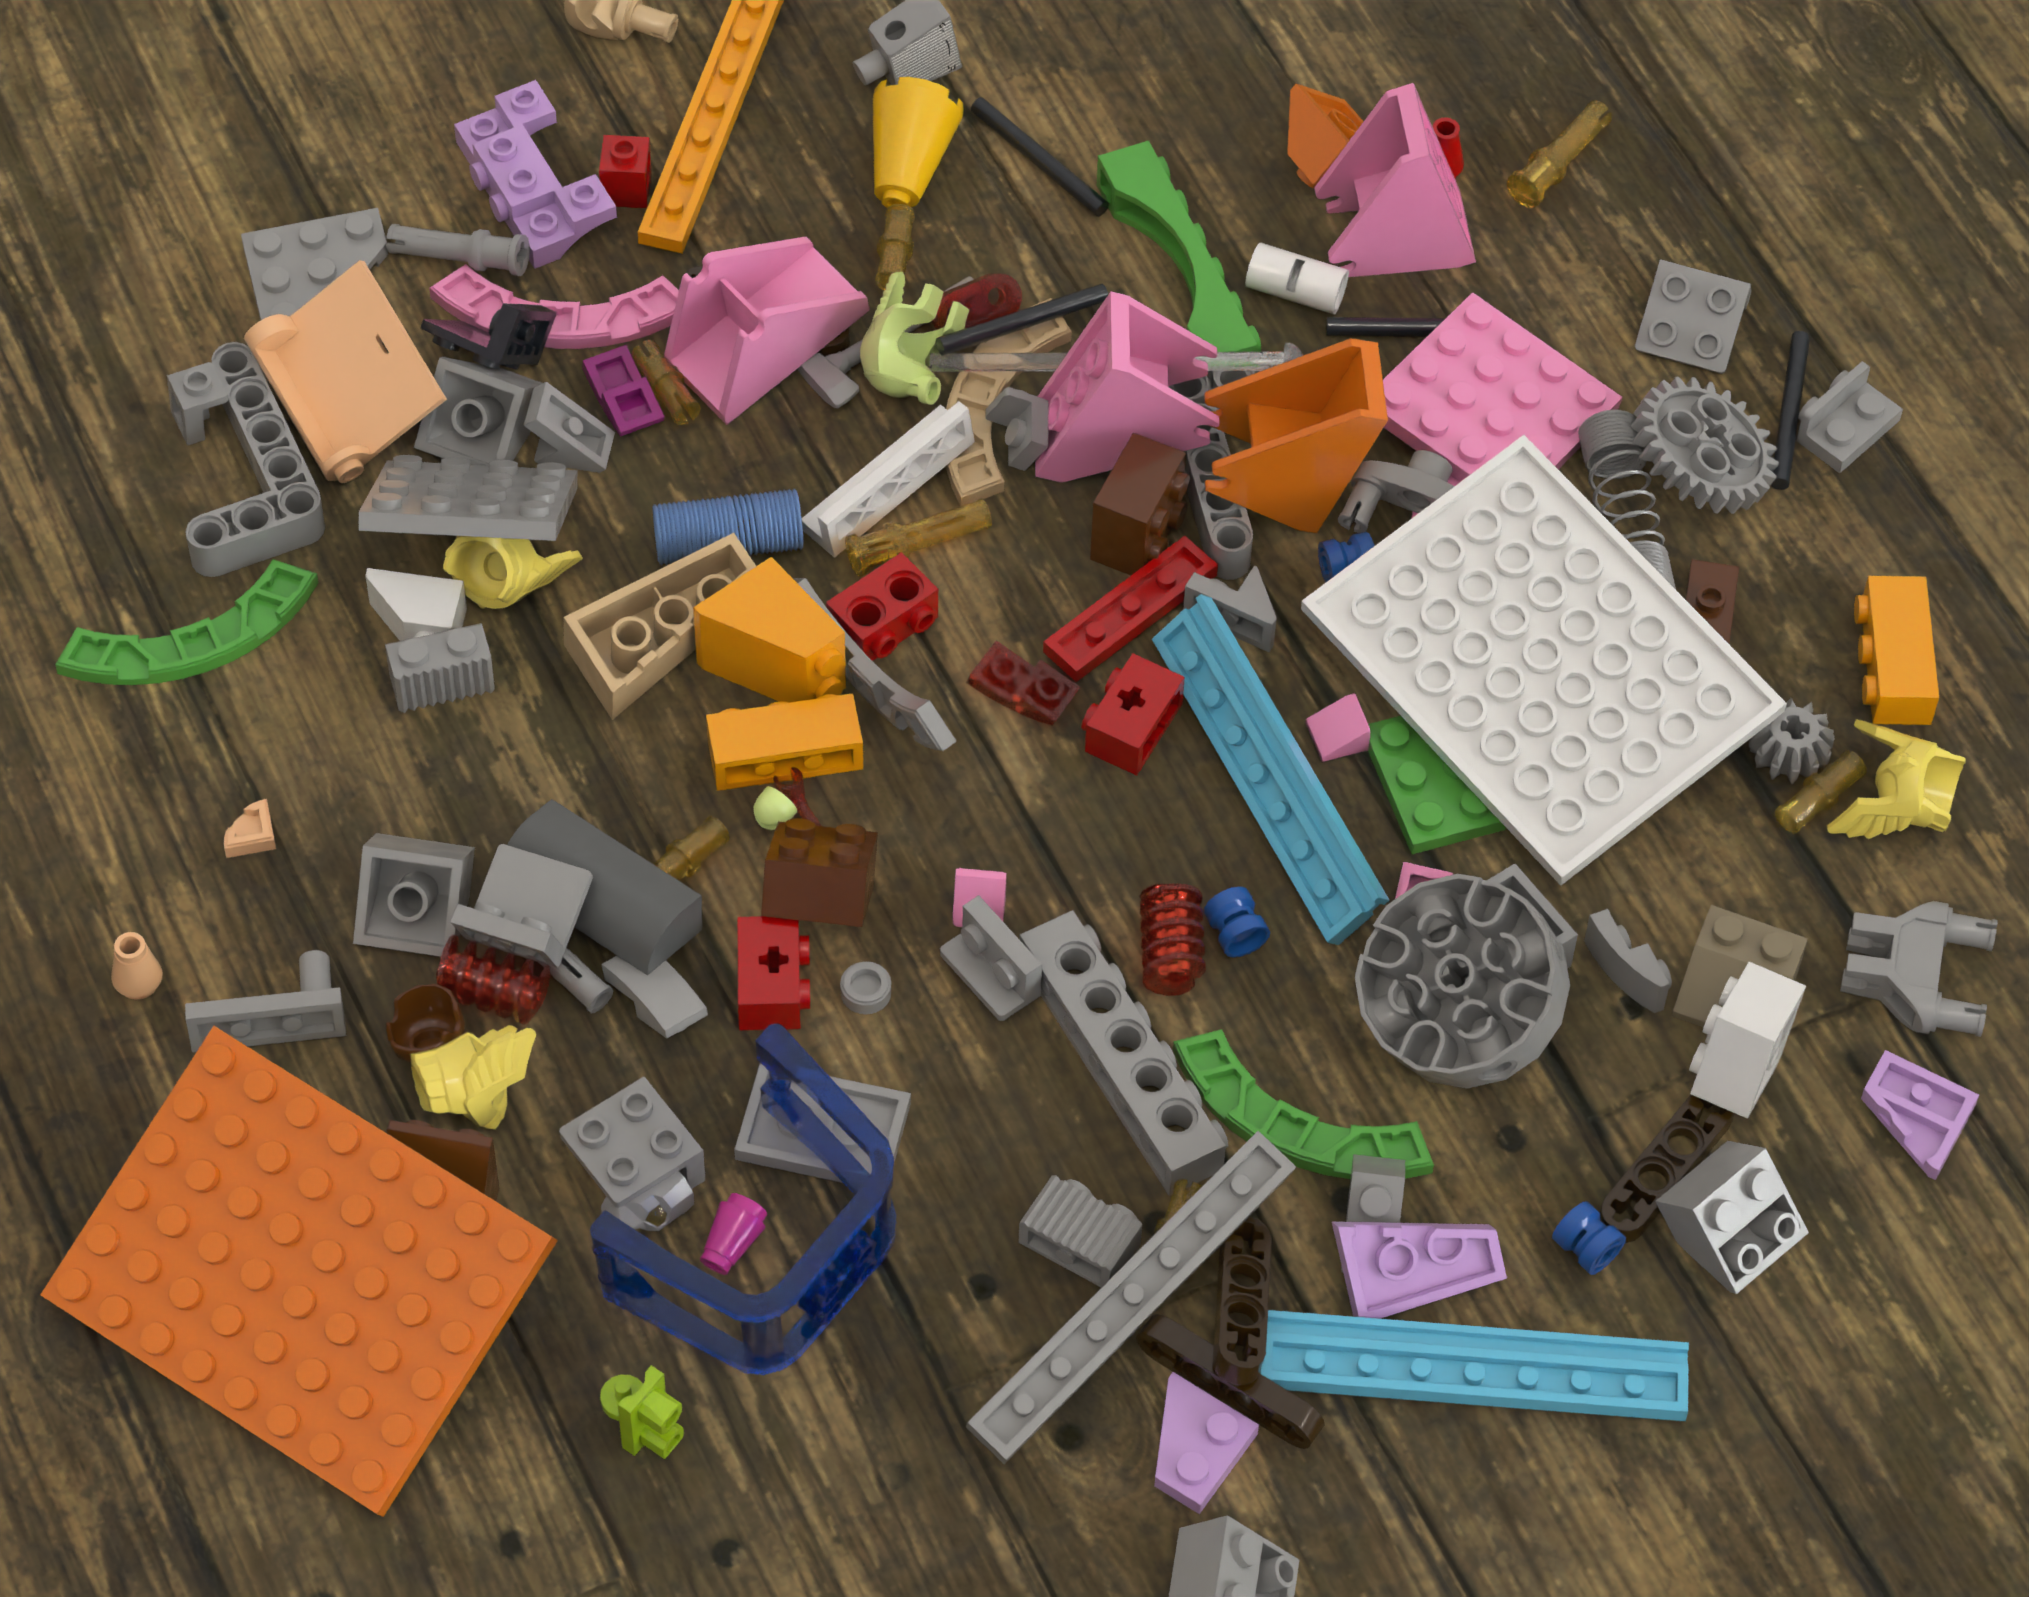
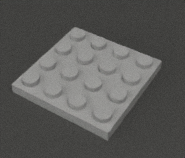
M398 455L393 457V461H386L360 508L359 531L556 541L577 491L578 470H566L564 464L556 462H544L538 464L537 468L518 467V463L511 460H494L489 462V466L470 465V460L460 457L444 458L441 460V463L422 462V458L416 455Z

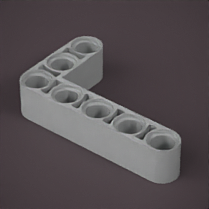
M238 342L225 343L219 346L213 352L211 360L228 393V401L222 405L263 493L201 514L193 518L187 525L185 532L192 567L197 573L208 577L220 576L312 544L321 538L325 530L320 492L257 360L247 345Z
M1271 352L1207 362V376L1168 387L1207 410L1216 411L1220 408L1205 404L1204 393L1206 391L1296 359V357L1286 352ZM1200 425L1197 427L1210 432V444L1183 451L1186 452L1185 473L1190 475L1187 494L1203 550L1218 564L1217 577L1225 580H1234L1246 574L1250 567L1253 530L1245 507L1205 490L1206 480L1221 481L1227 479L1213 475L1212 463L1231 454L1224 432L1209 425Z

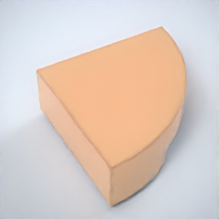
M267 799L248 805L244 808V813L234 821L230 828L228 827L224 837L226 858L276 849Z

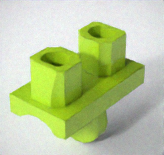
M651 1365L645 1372L644 1383L632 1375L622 1374L614 1376L605 1382L600 1394L601 1406L610 1418L619 1421L622 1448L635 1456L643 1446H646L665 1459L682 1440L684 1429L676 1423L682 1413V1404L666 1393L664 1373Z

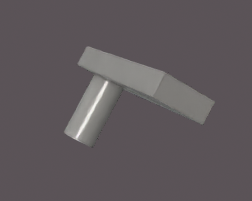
M319 950L308 951L300 956L301 992L186 1003V1024L192 1052H197L213 1026L246 1046L346 1036L340 987L331 988L329 956Z

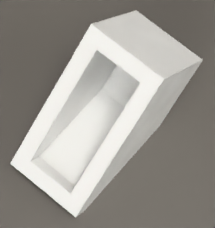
M367 568L366 583L369 603L400 641L463 626L467 610L464 581Z

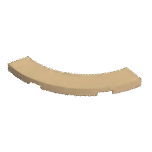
M1052 298L1047 299V300H1045V301H1043V302H1040V303H1038V304H1041V303L1050 301V300H1052ZM1063 316L989 340L986 343H981L965 362L958 374L949 395L946 409H950L958 401L969 409L975 441L946 465L952 490L961 507L1004 492L1005 481L997 467L992 448L991 431L993 422L985 418L986 408L1030 364L1051 350L1071 342V330Z

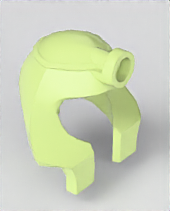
M895 272L889 277L886 290L883 291V297L880 298V304L877 306L871 325L861 343L860 360L864 370L863 374L874 388L886 395L897 398L915 396L918 397L921 403L933 405L938 400L941 391L940 380L928 368L939 355L936 347V338L965 329L969 309L961 303L953 301L944 327L926 333L905 332L912 325L930 323L936 317L944 292L935 285L925 283L922 295L915 305L902 304L905 275L903 272Z

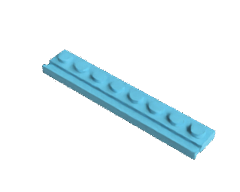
M1200 594L1195 598L1197 603L1190 609L1185 608L1152 638V641L1169 670L1185 677L1183 693L1325 940L1327 943L1339 945L1374 915L1372 911L1380 904L1385 905L1390 900L1213 599Z
M1268 1310L1266 1355L1260 1374L1288 1391L1686 1421L1688 1414L1689 1343Z

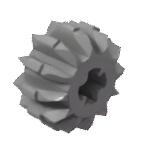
M1790 698L1786 702L1785 712L1750 738L1749 747L1750 752L1756 754V768L1771 767L1770 775L1772 780L1781 773L1787 775L1791 784H1793L1798 779L1799 774L1812 780L1817 774L1818 768H1825V765L1829 763L1832 753L1830 749L1833 747L1835 738L1834 730L1827 728V714L1813 715L1811 702L1804 708L1796 707L1794 701Z

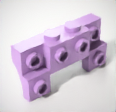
M534 80L496 95V108L454 124L456 143L470 164V173L476 187L480 191L485 189L489 194L490 206L498 222L505 221L514 236L522 234L528 237L530 245L529 261L534 269L560 259L579 238L595 227L617 218L616 205L596 174L562 187L530 137L532 134L557 123L554 107L538 82Z

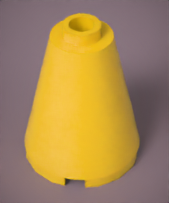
M899 77L898 84L886 86L887 80L881 81L875 88L873 95L874 194L883 206L894 211H905L919 203L962 120L964 112L963 102L959 98L957 104L948 98L949 89L929 80L913 77Z

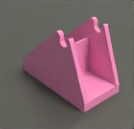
M1414 83L1386 91L1315 186V194L1318 199H1326L1333 196L1339 197L1334 201L1326 203L1327 213L1358 211L1329 249V262L1337 264L1344 261H1353L1348 265L1341 266V268L1349 270V277L1459 268L1475 263L1476 259L1460 189Z
M807 237L710 252L704 256L702 260L703 268L696 277L691 278L687 273L682 276L664 357L666 364L728 425L824 348L825 345L870 311L868 299L861 291L858 292L813 247L812 242Z
M1111 291L1037 396L1048 400V447L1035 460V476L1063 483L1112 470L1132 433L1181 451L1210 444V432L1197 426L1209 425L1218 427L1219 416L1168 386L1207 376L1208 363L1197 360L1195 357L1207 356L1216 358L1217 347L1130 296Z

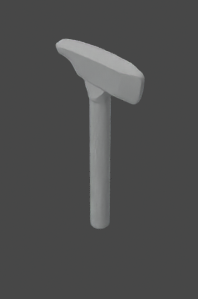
M968 276L943 291L936 317L951 309L953 301L961 303L978 293V285L972 277ZM926 323L912 325L905 332L911 333ZM862 340L844 351H839L825 357L821 353H816L797 368L813 390L834 408L843 406L859 392L858 384L845 374L853 366L861 362L860 347Z

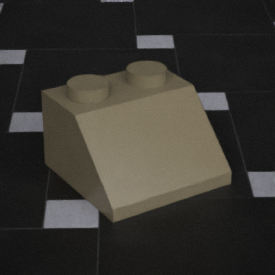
M1711 905L1696 941L1672 1017L1704 1027L1713 1005H1719L1720 997L1730 976L1739 979L1748 962L1795 981L1808 938Z

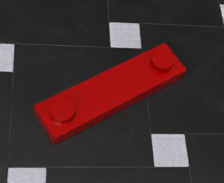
M1184 535L1160 553L1157 559H1152L1043 641V653L1075 682L1079 681L1182 603L1185 596V586L1194 572L1213 579L1217 576L1218 564Z

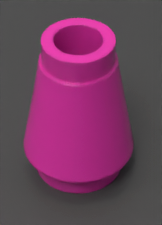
M731 1193L727 1201H721L706 1241L704 1252L700 1257L701 1263L719 1274L727 1275L731 1267L736 1264L766 1228L763 1223L767 1216L766 1210L755 1201L737 1193Z

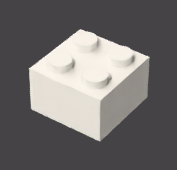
M1748 962L1739 979L1730 976L1720 997L1719 1005H1713L1702 1032L1707 1034L1705 1041L1707 1044L1700 1043L1691 1062L1689 1071L1696 1073L1697 1076L1690 1094L1748 1119L1780 1061L1806 985L1752 962Z

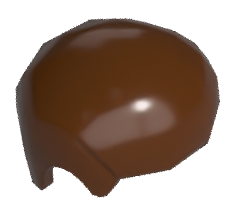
M439 984L417 985L399 994L394 999L393 1019L391 1022H386V1033L392 1050L398 1058L411 1062V1053L435 1049L454 1040L465 1032L464 1017L452 990Z

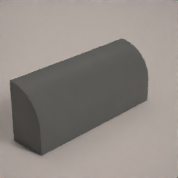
M553 799L528 817L507 844L508 846L589 870L593 875V879L574 927L646 975H649L702 931V895Z

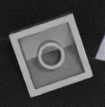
M376 833L363 845L353 944L453 958L460 932L450 921L457 903L464 906L468 905L475 847Z

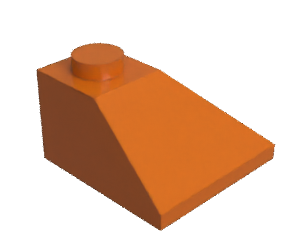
M1296 83L1290 90L1287 155L1299 167L1296 171L1298 177L1309 187L1315 189L1317 183L1364 121L1344 99Z

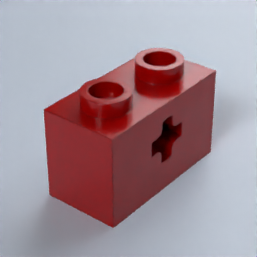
M1132 653L1122 669L1116 667L1112 671L1105 686L1106 695L1100 704H1091L1084 716L1081 729L1086 731L1085 752L1137 776L1183 704L1185 677Z
M766 916L737 917L739 1030L801 1029L800 1010L810 1009V979H800V966H810L809 935H799V920Z

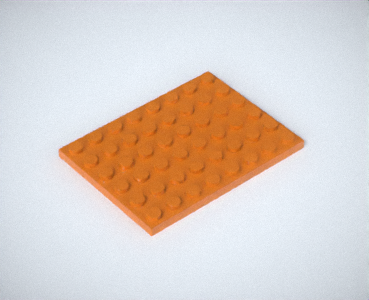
M213 1026L40 1295L363 1506L384 1517L558 1240Z

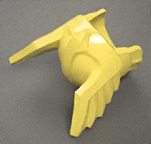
M456 536L454 543L445 552L446 557L443 569L452 575L454 580L464 581L465 595L477 603L481 609L486 607L497 609L506 608L520 601L534 590L550 584L563 572L581 561L583 557L578 550H570L544 558L536 553L529 539Z
M1856 719L1854 726L1859 731L1890 746L1895 751L1880 764L1876 771L1875 784L1878 789L1879 798L1858 797L1847 810L1827 825L1828 832L1831 834L1846 833L1849 838L1864 835L1870 839L1881 833L1887 835L1896 830L1902 831L1910 824L1929 827L1940 832L1946 831L1951 821L1949 813L1963 765L1966 763V758L1951 754L1938 747L1937 743Z
M511 1025L499 1031L492 1029L480 1038L466 1032L435 1049L411 1053V1069L415 1090L423 1110L436 1114H463L478 1127L483 1126L486 1129L496 1130L505 1116L507 1087L525 1078L536 1032L531 1028H525L517 1032V1028Z

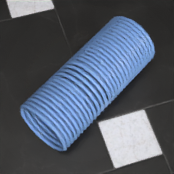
M794 488L792 491L784 489L778 492L774 490L773 493L771 491L768 493L764 492L763 494L755 492V494L751 493L750 496L745 494L744 497L740 494L738 497L736 495L733 497L726 496L725 498L721 496L720 499L718 497L716 499L713 497L711 499L707 498L706 500L702 498L701 501L699 499L696 501L692 500L691 502L683 500L682 503L678 501L672 504L669 502L668 504L663 503L661 505L659 503L652 506L657 556L661 566L663 564H671L732 533H735L750 556L752 553L757 555L758 548L760 554H764V552L767 554L769 552L773 553L774 551L776 553L778 551L783 552V550L787 552L793 549L797 551L798 548L800 550L803 548L800 503L797 490Z

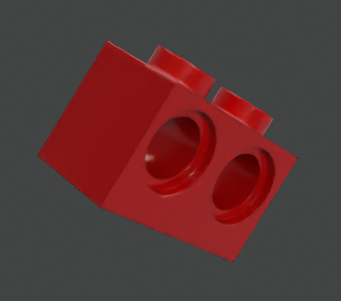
M901 552L828 600L826 608L851 639L873 661L876 658L881 659L888 656L900 642L915 632H924L934 623L936 618H938L939 589Z

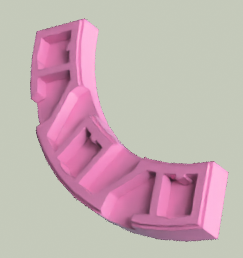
M467 264L429 288L431 299L459 320L488 333L490 322L494 314L501 309L503 303L542 305L556 311L557 314L545 344V348L584 349L610 346L639 339L671 326L679 290L662 275L649 284L633 291L609 297L610 302L585 306H580V302L540 300V303H535L514 297L512 291L490 282L476 273Z

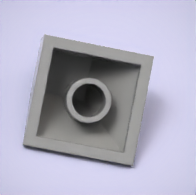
M439 357L434 378L447 400L421 420L414 448L443 459L449 457L466 458L470 460V465L489 466V462L494 460L513 461L531 432L524 426L533 388L542 383L502 368L493 369L482 364Z

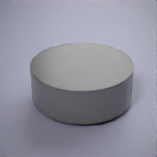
M858 962L851 965L841 977V999L847 1008L859 1014H873L882 1010L891 998V978L889 973L882 966L873 962Z

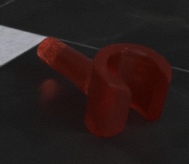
M790 768L793 781L791 785L780 783L775 775L773 778L774 788L791 800L801 818L811 820L816 826H821L805 799L802 772L798 768Z

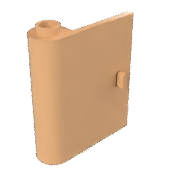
M362 260L355 263L291 316L276 314L264 318L253 325L244 336L245 342L328 481L338 480L340 483H346L357 478L364 471L363 466L447 400L365 261Z

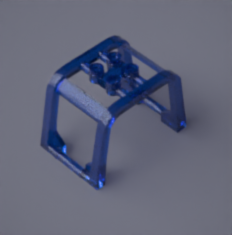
M775 1023L769 1025L755 1040L757 1061L769 1071L768 1080L760 1088L762 1107L813 1151L855 1195L779 1284L770 1291L758 1295L743 1294L666 1251L606 1210L602 1212L590 1227L593 1244L592 1250L595 1254L598 1279L601 1284L603 1297L606 1300L743 1373L761 1375L786 1369L804 1354L884 1261L895 1242L897 1215L890 1194L893 1186L895 1163L888 1139L782 1025ZM792 1081L803 1089L870 1157L872 1164L871 1175L791 1089ZM873 1216L875 1228L869 1237L861 1228ZM631 1265L727 1316L741 1321L743 1343L658 1294L639 1271ZM798 1302L797 1306L805 1313L783 1337L781 1315Z

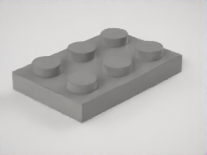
M760 1062L735 1146V1160L887 1192L911 1105V1093Z

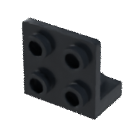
M503 303L501 309L494 314L490 322L489 333L460 320L423 319L420 329L433 334L432 342L453 351H459L460 347L474 352L472 359L479 364L493 369H499L500 365L518 370L520 364L538 365L557 312L542 305Z

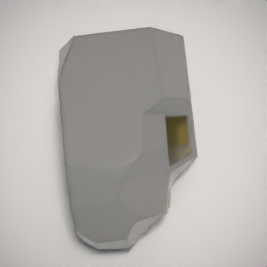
M678 1171L622 1207H615L606 1196L601 1205L602 1222L610 1232L620 1234H636L641 1230L660 1231L694 1205V1193L685 1177Z

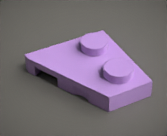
M1885 1050L1863 1090L1861 1099L1926 1175L1936 1180L1976 1106L1979 1094Z
M1172 1372L1168 1378L1154 1486L1200 1514L1258 1435L1259 1424Z

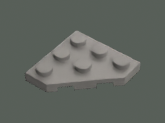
M378 208L241 234L260 321L276 314L291 316L359 260L365 261L370 270L373 265L378 267L388 255L387 241Z

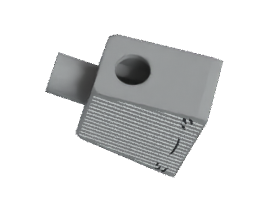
M905 0L873 22L868 28L873 51L853 61V67L865 86L884 75L891 85H897L899 77H913L932 81L962 68L951 16L939 0Z

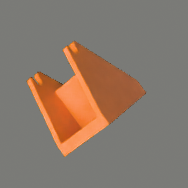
M1350 338L1206 391L1204 393L1205 404L1220 408L1216 411H1211L1219 416V426L1213 428L1250 443L1251 448L1214 461L1212 463L1213 475L1227 479L1221 481L1206 480L1205 490L1299 531L1318 533L1388 421L1378 342Z

